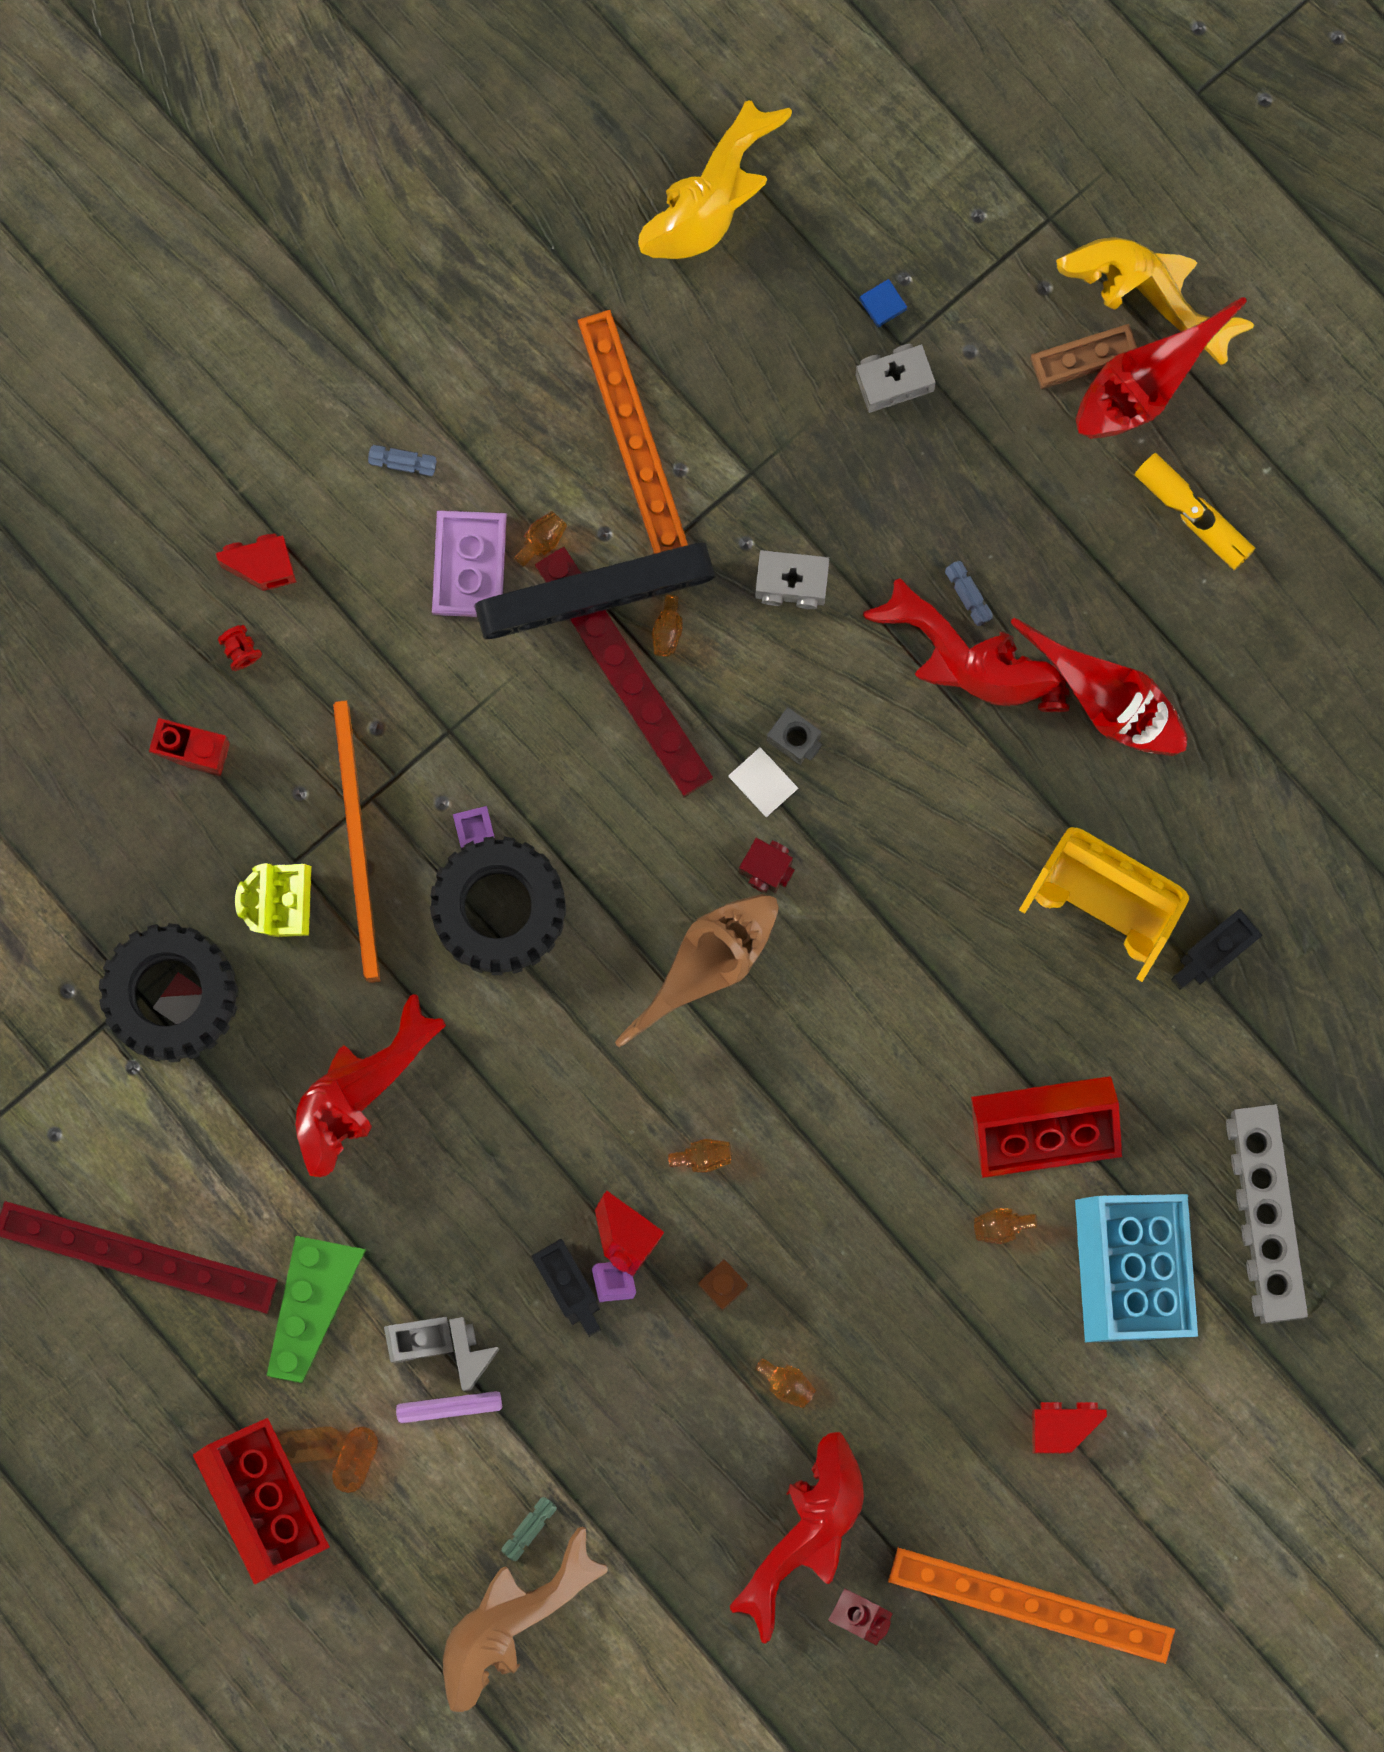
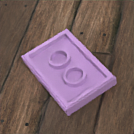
M437 511L432 615L477 617L474 607L475 603L503 594L506 513Z

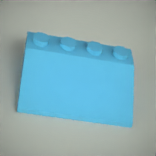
M1188 1194L1094 1196L1075 1200L1085 1343L1198 1337Z

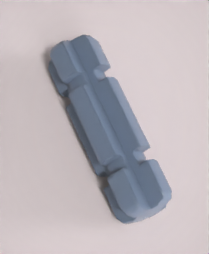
M372 445L368 456V462L373 466L382 467L383 464H386L389 469L415 473V470H418L419 474L433 476L436 470L437 459L433 455L422 454V457H419L417 452L390 448V451H387L384 446Z
M956 561L946 568L945 573L950 582L955 583L954 589L967 611L971 610L970 616L977 626L984 625L992 619L993 614L988 605L983 604L984 599L971 576L967 577L968 571L963 563Z

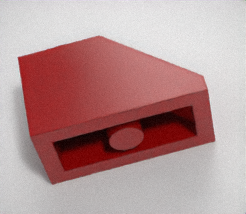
M606 1191L595 1209L604 1256L611 1261L616 1269L627 1272L633 1277L655 1249L664 1231L609 1191Z

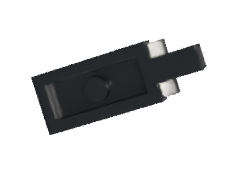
M1238 909L1185 953V956L1180 960L1184 968L1173 976L1171 981L1179 990L1193 979L1201 985L1204 981L1210 980L1263 935L1243 911Z
M562 1238L531 1255L566 1319L568 1318L572 1325L580 1321L589 1337L601 1331L593 1316V1313L600 1310L596 1303L597 1299Z

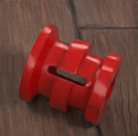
M245 625L232 627L217 639L221 646L226 647L224 653L227 658L233 660L230 665L232 671L246 668L262 656L261 650H254L253 646L255 643L250 636H246L247 629Z
M1062 675V682L1054 690L1040 696L1042 703L1038 704V710L1042 712L1069 711V704L1066 703V698L1069 697V689L1066 688L1067 682Z

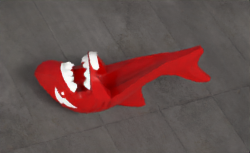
M1017 618L1011 619V624L1045 654L1059 670L1096 729L1105 735L1106 738L1135 750L1151 754L1174 756L1186 751L1188 736L1177 711L1154 680L1147 674L1073 650L1054 641Z

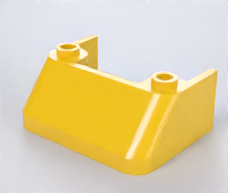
M1071 827L1066 830L1019 911L1025 914L1034 899L1045 908H1060L1066 901L1070 902L1127 936L1124 941L1127 953L1134 960L1144 962L1136 978L1143 982L1189 901V895L1178 884L1090 833Z

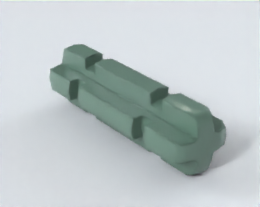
M546 1497L540 1498L534 1506V1512H530L512 1534L514 1535L513 1539H509L502 1547V1553L510 1560L517 1561L524 1552L523 1548L525 1545H530L546 1524L544 1523L546 1518L550 1519L556 1511V1505Z

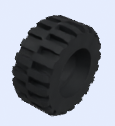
M494 836L484 837L483 842L474 844V841L465 844V849L458 854L456 852L452 853L447 858L448 863L445 867H440L436 874L435 886H432L431 918L441 943L462 965L466 964L472 970L479 973L486 971L491 972L492 975H503V972L512 971L515 974L523 971L522 968L530 964L532 966L536 965L541 961V957L546 952L550 953L553 949L555 940L561 935L564 927L566 903L564 890L556 869L552 867L550 860L543 853L539 854L535 851L534 846L526 842L523 844L515 841V838L504 836V840H495ZM506 874L518 879L527 888L531 897L532 907L527 923L520 931L509 937H486L477 932L466 917L465 902L468 892L476 882L489 875Z
M168 923L166 927H160L158 924L147 926L148 930L139 933L137 930L128 935L130 940L125 944L119 943L113 949L115 955L111 961L107 959L104 964L103 970L105 975L99 981V990L102 993V999L99 1002L101 1010L106 1017L105 1021L117 1038L139 1055L146 1056L148 1059L180 1062L182 1058H196L200 1056L199 1052L206 1048L210 1050L218 1044L216 1040L221 1034L225 1036L230 1028L228 1024L231 1017H235L237 1011L235 1002L236 997H239L234 970L219 947L208 936L205 937L198 930L191 927L187 929L179 924ZM163 961H179L191 967L200 979L202 987L200 1004L188 1019L173 1026L155 1024L148 1020L138 1007L136 1000L138 983L145 972L152 966Z

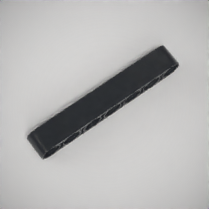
M702 542L489 597L478 601L474 607L483 638L490 640L697 586L713 580L716 576L707 545Z

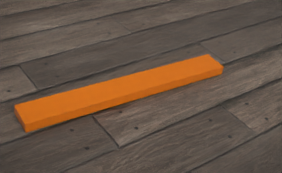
M611 310L578 319L586 350L653 552L656 554L686 546L688 543Z
M347 700L338 701L333 704L363 974L368 983L380 982L350 707Z
M897 1547L888 1582L1163 1664L1167 1662L1175 1633L1174 1628Z

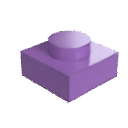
M487 806L453 814L461 850L465 849L464 845L471 841H474V844L483 842L484 837L494 836Z
M611 1262L594 1265L592 1273L599 1302L634 1298L636 1289L633 1277L630 1274L616 1269Z

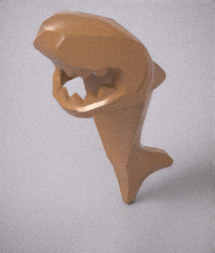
M760 894L736 900L696 919V922L692 923L686 932L661 989L651 1004L616 1040V1046L620 1048L673 1010L738 983L745 978L770 938L779 910L776 898Z
M585 1527L577 1528L570 1538L561 1568L551 1582L534 1591L525 1592L516 1585L510 1570L505 1566L498 1571L491 1581L479 1608L467 1614L452 1629L443 1655V1675L447 1700L451 1711L464 1712L476 1705L482 1689L490 1682L488 1671H484L488 1666L494 1665L501 1674H514L520 1664H517L513 1640L514 1635L546 1618L570 1601L588 1584L607 1573V1566L605 1564L590 1559L587 1554Z

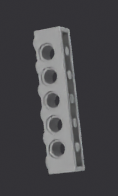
M1277 1104L1235 1109L1231 1112V1119H1226L1228 1139L1235 1141L1236 1154L1231 1155L1233 1174L1240 1175L1241 1189L1236 1190L1239 1211L1245 1210L1246 1224L1241 1226L1244 1246H1250L1252 1260H1247L1246 1265L1249 1281H1255L1257 1295L1252 1296L1254 1316L1260 1317L1261 1324L1307 1318L1308 1313ZM1257 1135L1263 1140L1264 1149L1262 1153L1256 1154L1247 1148L1246 1141L1248 1136ZM1255 1170H1262L1268 1175L1269 1185L1267 1188L1259 1189L1254 1186L1251 1177ZM1266 1205L1273 1210L1274 1220L1271 1224H1263L1258 1220L1257 1209L1259 1206ZM1267 1240L1275 1242L1279 1247V1256L1275 1260L1267 1259L1262 1253V1245ZM1270 1276H1278L1283 1280L1285 1288L1281 1295H1273L1269 1292L1267 1281Z

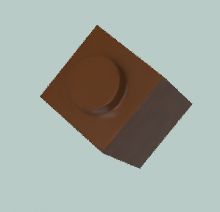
M725 1259L698 1283L699 1288L722 1312L749 1286Z

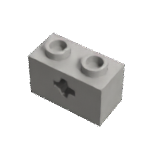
M905 344L894 349V354L882 358L880 355H872L861 360V365L856 366L855 376L869 413L934 392L936 382L922 344L915 347L912 344ZM894 370L896 375H900V380L895 381L892 376L888 377L889 371Z
M760 550L755 598L762 599L763 604L780 606L783 604V601L797 603L796 606L802 609H817V605L824 606L830 557ZM789 575L796 576L795 588L788 587Z

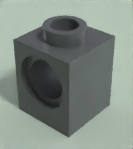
M788 707L769 731L766 739L769 744L798 765H801L805 759L811 761L823 745L819 742L822 732ZM793 731H800L804 733L807 740L801 746H793L787 740L788 734Z

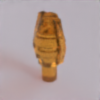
M553 511L538 519L526 531L524 535L527 539L524 542L525 546L514 559L524 567L535 555L538 556L542 553L545 556L557 546L567 524Z
M675 595L665 596L663 611L660 612L654 624L652 638L654 654L656 656L668 657L674 654L682 634V617L677 612L679 597Z
M711 1139L693 1142L690 1148H686L684 1152L668 1154L670 1167L687 1165L688 1168H692L693 1172L703 1173L728 1165L732 1159L730 1142Z
M996 1208L974 1218V1231L977 1241L1004 1244L1015 1240L1016 1234L1021 1233V1230L1038 1228L1036 1214L1019 1216L1018 1213L1013 1214V1210L1008 1208Z
M762 1358L755 1368L756 1371L768 1378V1382L771 1384L769 1390L780 1401L804 1408L816 1392V1389L803 1372L788 1364L784 1368L781 1366L776 1367Z

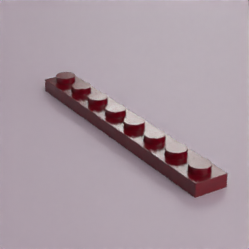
M564 546L535 564L536 570L545 583L581 573ZM606 610L569 619L683 798L712 781L713 776Z
M4 1201L1 1210V1238L265 1314L269 1313L278 1279Z

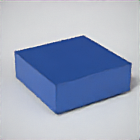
M889 279L864 293L859 298L877 328L907 310L906 304Z

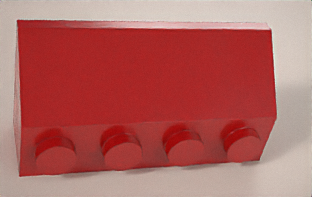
M1111 1076L971 1097L973 1125L982 1178L1122 1157L1119 1102Z
M268 1418L214 1441L193 1454L254 1585L330 1548Z

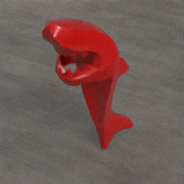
M1241 297L1207 320L1187 330L1121 353L1107 362L1089 386L1080 403L1075 419L1078 433L1090 439L1111 437L1137 428L1159 416L1204 348L1246 304V298Z
M901 578L894 581L892 598L888 603L863 612L865 619L876 623H908L919 627L930 638L935 649L931 658L916 671L915 676L919 680L936 685L961 687L987 703L1000 706L1021 705L1054 690L1062 682L1058 670L1048 662L1033 661L1025 656L1015 659L1017 648L1014 643V637L1006 632H1000L999 636L985 640L969 649L949 622L930 603L922 600Z
M413 994L409 996L405 1003L399 1032L389 1047L372 1056L361 1059L357 1058L348 1047L343 1045L333 1058L328 1073L314 1082L301 1097L297 1107L295 1126L304 1163L310 1176L324 1177L334 1170L338 1155L344 1149L341 1142L345 1138L357 1139L368 1136L372 1125L363 1115L362 1111L388 1088L415 1059L419 1051L446 1027L445 1021L442 1018L432 1019L422 1015L418 995Z
M841 1432L827 1434L818 1444L816 1462L811 1469L814 1473L813 1477L819 1479L818 1483L810 1486L807 1481L800 1480L795 1484L789 1485L787 1495H791L801 1520L774 1547L756 1570L752 1580L730 1604V1610L733 1613L749 1614L755 1619L763 1644L770 1641L775 1628L776 1594L780 1582L795 1568L804 1565L811 1568L826 1584L831 1583L839 1562L842 1537L854 1525L862 1510L864 1500L863 1478L853 1452Z

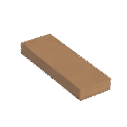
M1126 324L1031 354L1030 359L1042 390L1101 371L1112 358L1137 348L1130 325Z

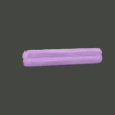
M494 1391L401 1403L396 1406L397 1420L400 1423L500 1411L502 1409V1399L500 1392Z

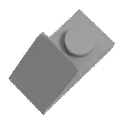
M447 1317L384 1327L390 1361L393 1363H403L417 1358L454 1352Z
M464 1317L449 1319L461 1388L464 1392L470 1391L499 1351V1347L471 1352L470 1346L476 1345L473 1324L466 1325Z

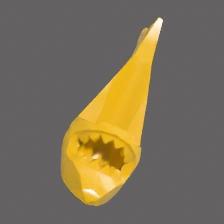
M745 101L733 125L726 131L713 151L701 177H689L679 180L666 190L667 204L670 207L657 214L643 227L638 241L641 253L652 258L681 259L706 252L718 244L730 226L734 210L754 196L767 181L766 176L746 173L740 169L743 153L757 139L783 125L791 117L792 110L785 108L765 113L759 111L752 101Z
M1110 237L1092 241L1056 260L1057 269L1060 274L1070 278L1082 279L1089 284L1096 282L1104 273L1108 281L1103 282L1101 295L1104 305L1113 310L1123 304L1122 296L1136 287L1180 332L1210 318L1196 313L1181 293L1185 278L1197 265L1194 259L1182 255L1154 253L1133 240ZM1233 317L1213 337L1204 350L1220 365L1225 364L1228 361L1227 349L1231 338L1253 329L1254 324L1241 317Z

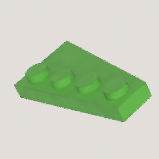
M300 1236L295 1237L267 1372L268 1377L298 1383L304 1382L325 1334L352 1282L356 1269L363 1259L366 1249Z

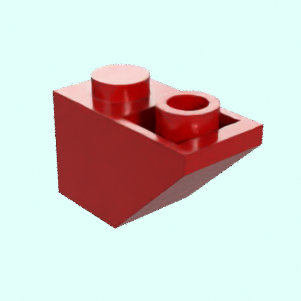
M276 534L262 535L256 539V543L244 546L241 542L228 544L222 548L223 551L216 553L221 568L262 591L296 583L288 547L283 535L278 537Z
M158 718L149 752L187 768L221 776L230 742L226 735Z
M1041 1402V1409L1032 1410L1033 1454L1072 1453L1107 1417V1409H1098L1097 1402H1077L1076 1409H1062V1402Z

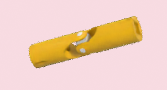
M1156 452L1135 472L1134 475L1166 506L1182 512L1183 514H1180L1183 522L1234 571L1244 563V559L1246 560L1255 551L1256 548L1205 499L1200 497L1196 499L1189 484ZM1208 509L1214 516V525L1207 530L1197 528L1193 523L1202 519L1203 514Z

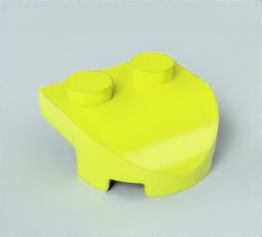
M265 863L253 867V872L244 882L241 881L238 884L236 890L235 908L238 917L244 920L250 930L268 936H309L312 866L306 864L271 865Z

